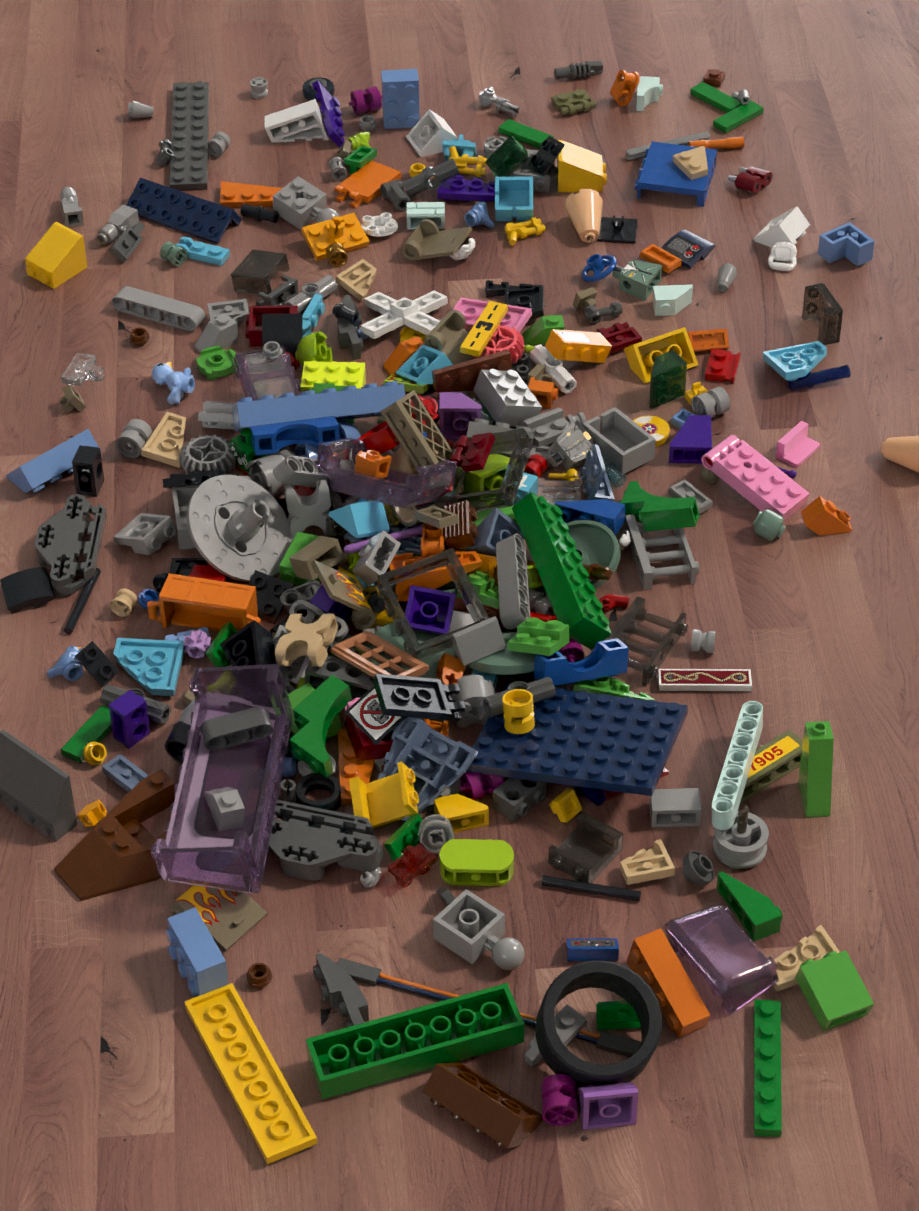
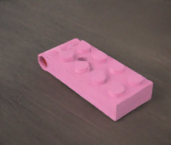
M735 435L727 437L701 458L702 464L706 469L714 472L760 511L763 512L765 509H770L783 516L784 521L806 504L810 494L744 440L740 441Z

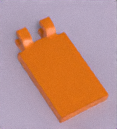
M371 160L334 188L338 192V195L335 196V201L341 203L349 195V197L353 198L350 207L356 209L362 202L369 203L380 195L381 184L401 179V172Z

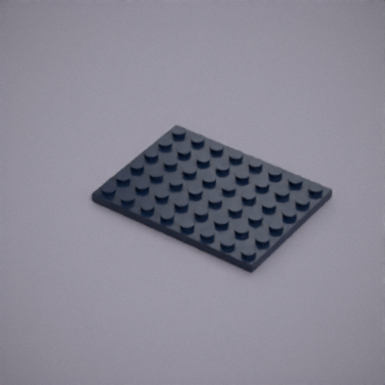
M507 683L503 691L508 690V686L511 683ZM555 689L556 695L554 697L533 704L535 727L528 733L513 734L506 731L504 728V713L491 718L488 717L472 747L478 751V754L466 771L652 796L688 714V705Z

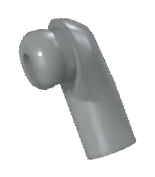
M380 866L374 871H366L365 876L361 874L360 881L364 887H374L383 875Z

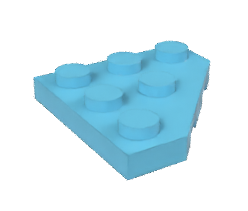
M820 341L765 351L763 352V360L785 380L795 381L799 377L806 376L827 355V347Z
M117 638L113 652L114 660L151 695L175 696L184 656V641Z

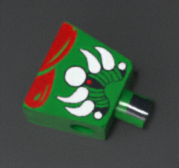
M248 428L241 430L240 435L233 437L230 441V448L236 460L235 467L244 476H249V469L246 470L248 462L265 457L266 454L255 455L252 448L251 431Z

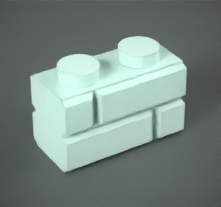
M407 202V230H415L424 219L432 220L438 229H445V202Z

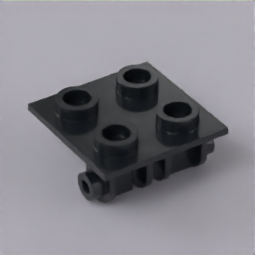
M548 136L542 142L539 151L531 158L528 167L543 176L545 174L551 177L556 176L558 168L552 163L565 144Z
M255 570L248 585L256 586L258 617L275 624L283 608L280 597L284 591L292 589L294 584Z

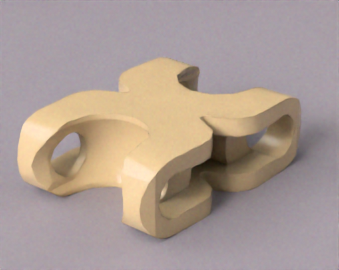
M291 614L285 624L288 634L280 637L275 649L278 666H291L295 659L301 656H308L312 663L311 667H322L328 656L324 646L330 645L337 633L338 625L335 615L322 614L318 621L305 624L301 617L302 614Z

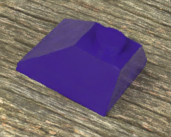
M411 585L402 627L448 636L456 594Z

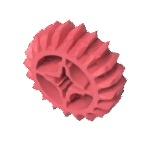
M500 324L481 355L473 357L476 359L508 350L511 353V363L516 364L517 360H520L523 355V336L515 328H509L508 325L501 326Z

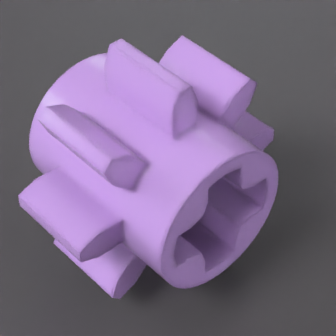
M200 630L191 631V635L184 638V652H187L192 658H204L205 652H207L211 645V637H208L205 632Z

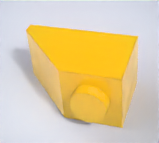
M460 794L434 799V815L445 816L452 825L453 833L489 825V808L485 804Z

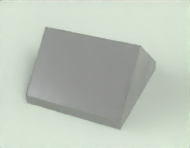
M496 616L453 634V651L464 666L506 648Z

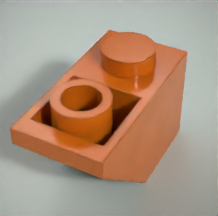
M821 496L800 511L805 525L819 536L852 531L849 522L851 520L850 516L844 510L840 511L837 509L832 501H826Z

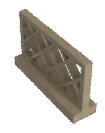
M414 390L380 411L424 481L444 471H450L448 469L450 464L446 461L445 455L450 459L454 452ZM411 413L415 414L416 420L412 418ZM423 431L427 433V438L423 436ZM435 450L439 451V456L435 455Z

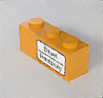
M552 329L545 347L556 360L605 363L612 345L601 333Z

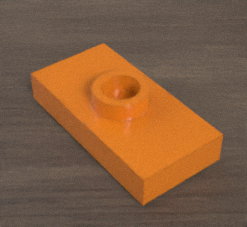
M654 244L640 251V258L649 263L662 265V270L667 273L681 266L682 260Z
M727 328L687 332L694 352L729 349Z

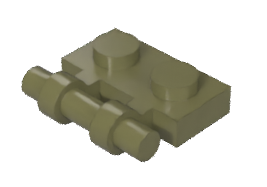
M584 89L551 96V103L558 112H561V115H574L575 112H587L592 108H596L595 101H591V97Z

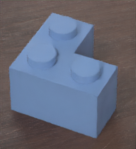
M848 222L820 235L818 255L829 263L846 257L859 266L872 260L875 241Z

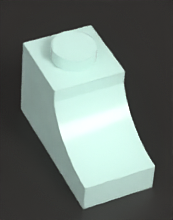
M640 76L637 88L636 111H644L648 104L658 102L659 95L663 93V84H659L660 77Z

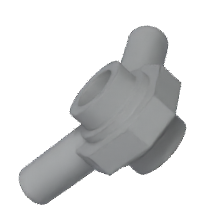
M488 87L479 94L481 104L484 106H491L492 103L496 104L498 100L503 98L494 95L493 87Z

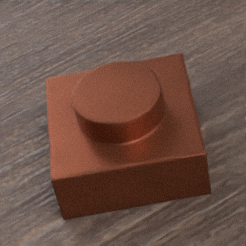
M708 69L703 82L711 86L721 87L725 79V72L717 69Z

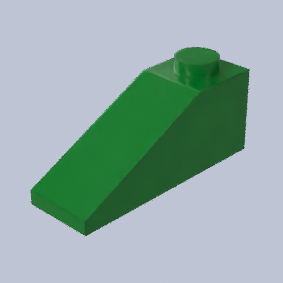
M724 872L718 873L716 890L753 942L780 932L783 915L780 908L775 906L769 897Z

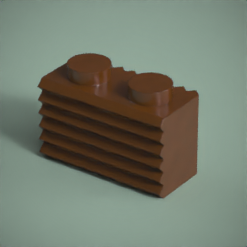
M467 500L444 506V510L458 514L459 518L458 524L444 528V541L449 551L476 545L475 537H478V529L475 521L478 520L476 509L472 508Z

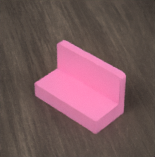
M801 421L777 442L776 458L797 468L820 448V443L807 437L809 424Z

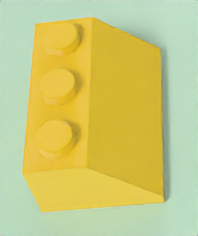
M685 327L636 343L624 349L630 368L645 384L699 365Z

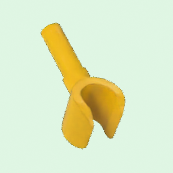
M569 469L566 473H549L550 479H567V483L572 486L579 483L578 473L575 469Z

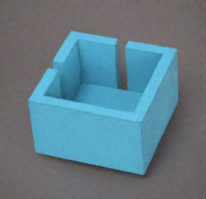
M533 176L495 177V222L512 221V218H516V221H529L530 218H533Z

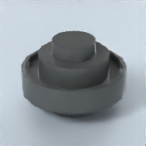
M691 851L683 857V874L689 882L699 886H706L714 880L713 865L705 855L698 851Z

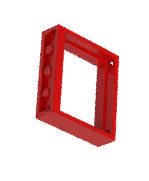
M429 399L421 401L433 420L437 418L438 414ZM411 413L412 418L416 420L415 414ZM384 421L371 428L331 457L334 461L356 464L355 458L360 451L374 450L381 455L398 446L400 442L388 423Z

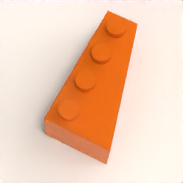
M660 928L635 938L626 962L631 970L640 975L651 987L659 1002L661 1013L667 1020L670 1029L674 1030L680 1038L706 1027L711 1015L662 929Z

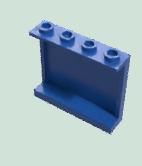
M652 141L650 148H646L645 158L642 160V169H639L638 179L635 182V190L638 191L637 198L641 197L643 189L697 196L696 206L704 207L716 167L717 150L705 148L708 175L691 180L672 162L675 154L698 147Z

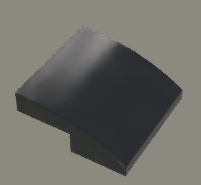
M302 313L262 314V350L267 342L275 341L279 343L283 352L291 353L296 357L295 353L298 344L303 338Z
M45 567L22 570L0 579L7 608L12 614L30 604L37 609L55 599Z

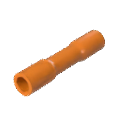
M744 137L689 141L688 146H704L709 149L744 148Z

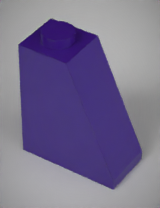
M690 415L670 443L669 463L702 464V456L712 449L711 415Z

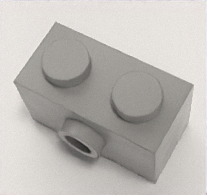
M383 530L370 538L368 544L364 545L360 550L359 555L361 557L352 573L368 585L380 580L386 573L401 543Z

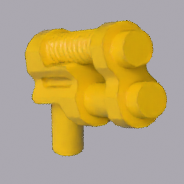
M455 146L449 148L451 155L449 160L454 159L460 174L476 175V177L485 176L486 168L482 167L487 166V158H484V156L469 157L468 154L458 156ZM468 164L477 165L475 169L467 168Z
M536 217L530 218L529 221L515 224L512 222L506 223L505 234L509 244L512 246L516 245L517 238L525 239L528 235L533 234L538 236L546 231L541 219H536Z

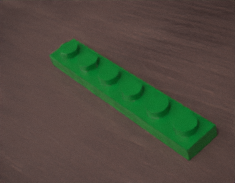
M754 999V1135L781 1137V1001Z

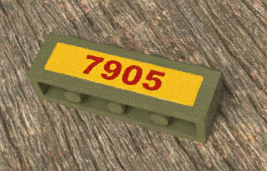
M788 730L783 734H779L772 741L756 749L740 804L800 767L803 740L794 732Z

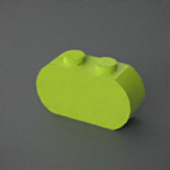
M451 839L440 849V875L450 885L503 886L513 877L514 852L512 847L503 840Z

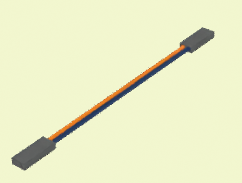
M339 958L337 962L353 980L373 986L381 983L442 1001L460 996L384 975L381 969L343 958ZM520 1013L524 1024L536 1027L537 1017ZM581 1030L574 1037L595 1043L599 1049L627 1057L635 1054L641 1046V1041L602 1031L601 1034Z

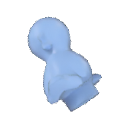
M167 362L166 364L159 363L153 367L152 377L156 384H167L171 390L167 398L169 404L179 405L185 392H193L195 380L193 375H190V368H185L184 372L173 371L172 362Z

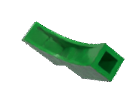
M638 481L629 482L627 489L624 491V496L619 502L625 504V515L634 514L636 521L643 523L645 531L696 527L700 516L695 497L668 498L652 495L644 491Z
M333 674L293 709L294 722L300 730L290 738L292 755L298 761L302 760L307 763L312 771L321 773L326 778L333 773L331 758L325 749L328 730L335 717L347 705V702L352 701L350 686Z

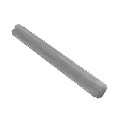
M706 131L662 141L661 143L688 146L689 141L710 140L711 136ZM651 144L627 149L626 158L633 160L645 157L646 148H650Z

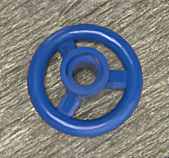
M600 254L590 256L586 261L587 265L582 271V279L586 282H596L607 277L616 267V258L612 255L600 256ZM589 271H594L593 276H587Z

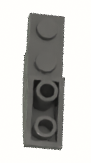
M345 295L341 303H344L345 307L357 312L356 302H352L350 295ZM360 313L355 324L342 318H337L340 349L349 348L353 360L361 359V350H364L362 338H359L358 332L359 325H362Z
M321 953L316 954V965L313 966V972L316 981L321 980L320 990L323 1000H328L331 1009L338 1008L340 1016L346 1017V1028L369 1021L368 1003L356 982L333 960Z

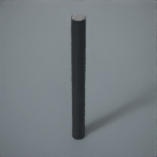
M96 568L95 575L86 582L64 628L65 633L72 634L101 574L99 568Z
M545 875L542 877V885L634 901H640L641 891Z

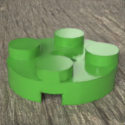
M212 346L205 348L200 352L201 356H197V368L209 380L232 375L237 371V355L230 348L227 351L223 350L222 346Z

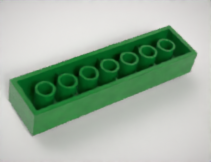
M530 492L512 507L513 513L558 621L569 625V637L593 650L598 641H604L612 635L608 626L610 622L602 612L603 606L596 598V590L588 579L589 573L581 563L582 557L575 549L576 543L569 535V527L563 521L561 509L555 504L551 505L544 497H538Z
M505 983L307 1038V1058L323 1100L435 1068L436 1064L453 1063L524 1043V1022L509 986Z

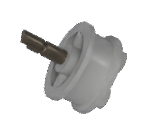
M745 805L744 810L737 811L734 824L730 829L719 830L714 828L713 851L715 856L732 869L750 868L759 864L767 853L768 827L760 817L749 813V808Z

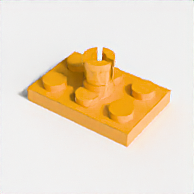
M355 213L340 217L335 216L332 217V220L302 227L301 230L316 261L328 258L326 249L332 243H340L343 245L345 252H350L367 247L370 242Z

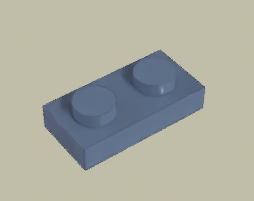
M121 754L102 766L103 773L128 793L142 779L149 776Z

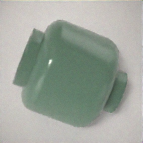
M765 509L763 512L759 511L752 524L755 527L754 533L768 541H773L776 536L780 538L786 526L782 525L784 522L783 516L770 509Z

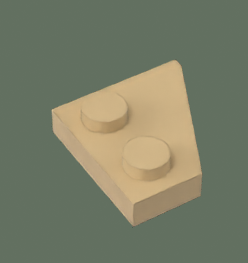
M704 146L673 155L672 162L691 180L708 175Z
M362 259L338 274L335 281L363 302L376 276L377 269Z
M661 839L654 841V847L646 851L643 848L636 852L634 856L620 862V870L627 885L675 876V867Z

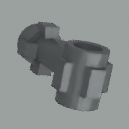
M164 139L159 143L160 152L156 160L162 166L169 164L174 156V153L171 151V141L168 139Z
M612 302L609 304V307L596 309L594 305H589L585 308L584 312L587 320H590L592 324H597L601 321L602 316L611 314L612 317H616L623 313L620 302Z

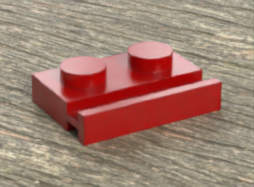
M712 349L705 372V380L718 382L728 380L734 384L741 353L732 354V351Z

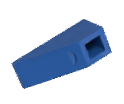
M606 499L555 502V505L563 513L561 516L565 523L578 520H592L606 525L615 535L625 523V504Z

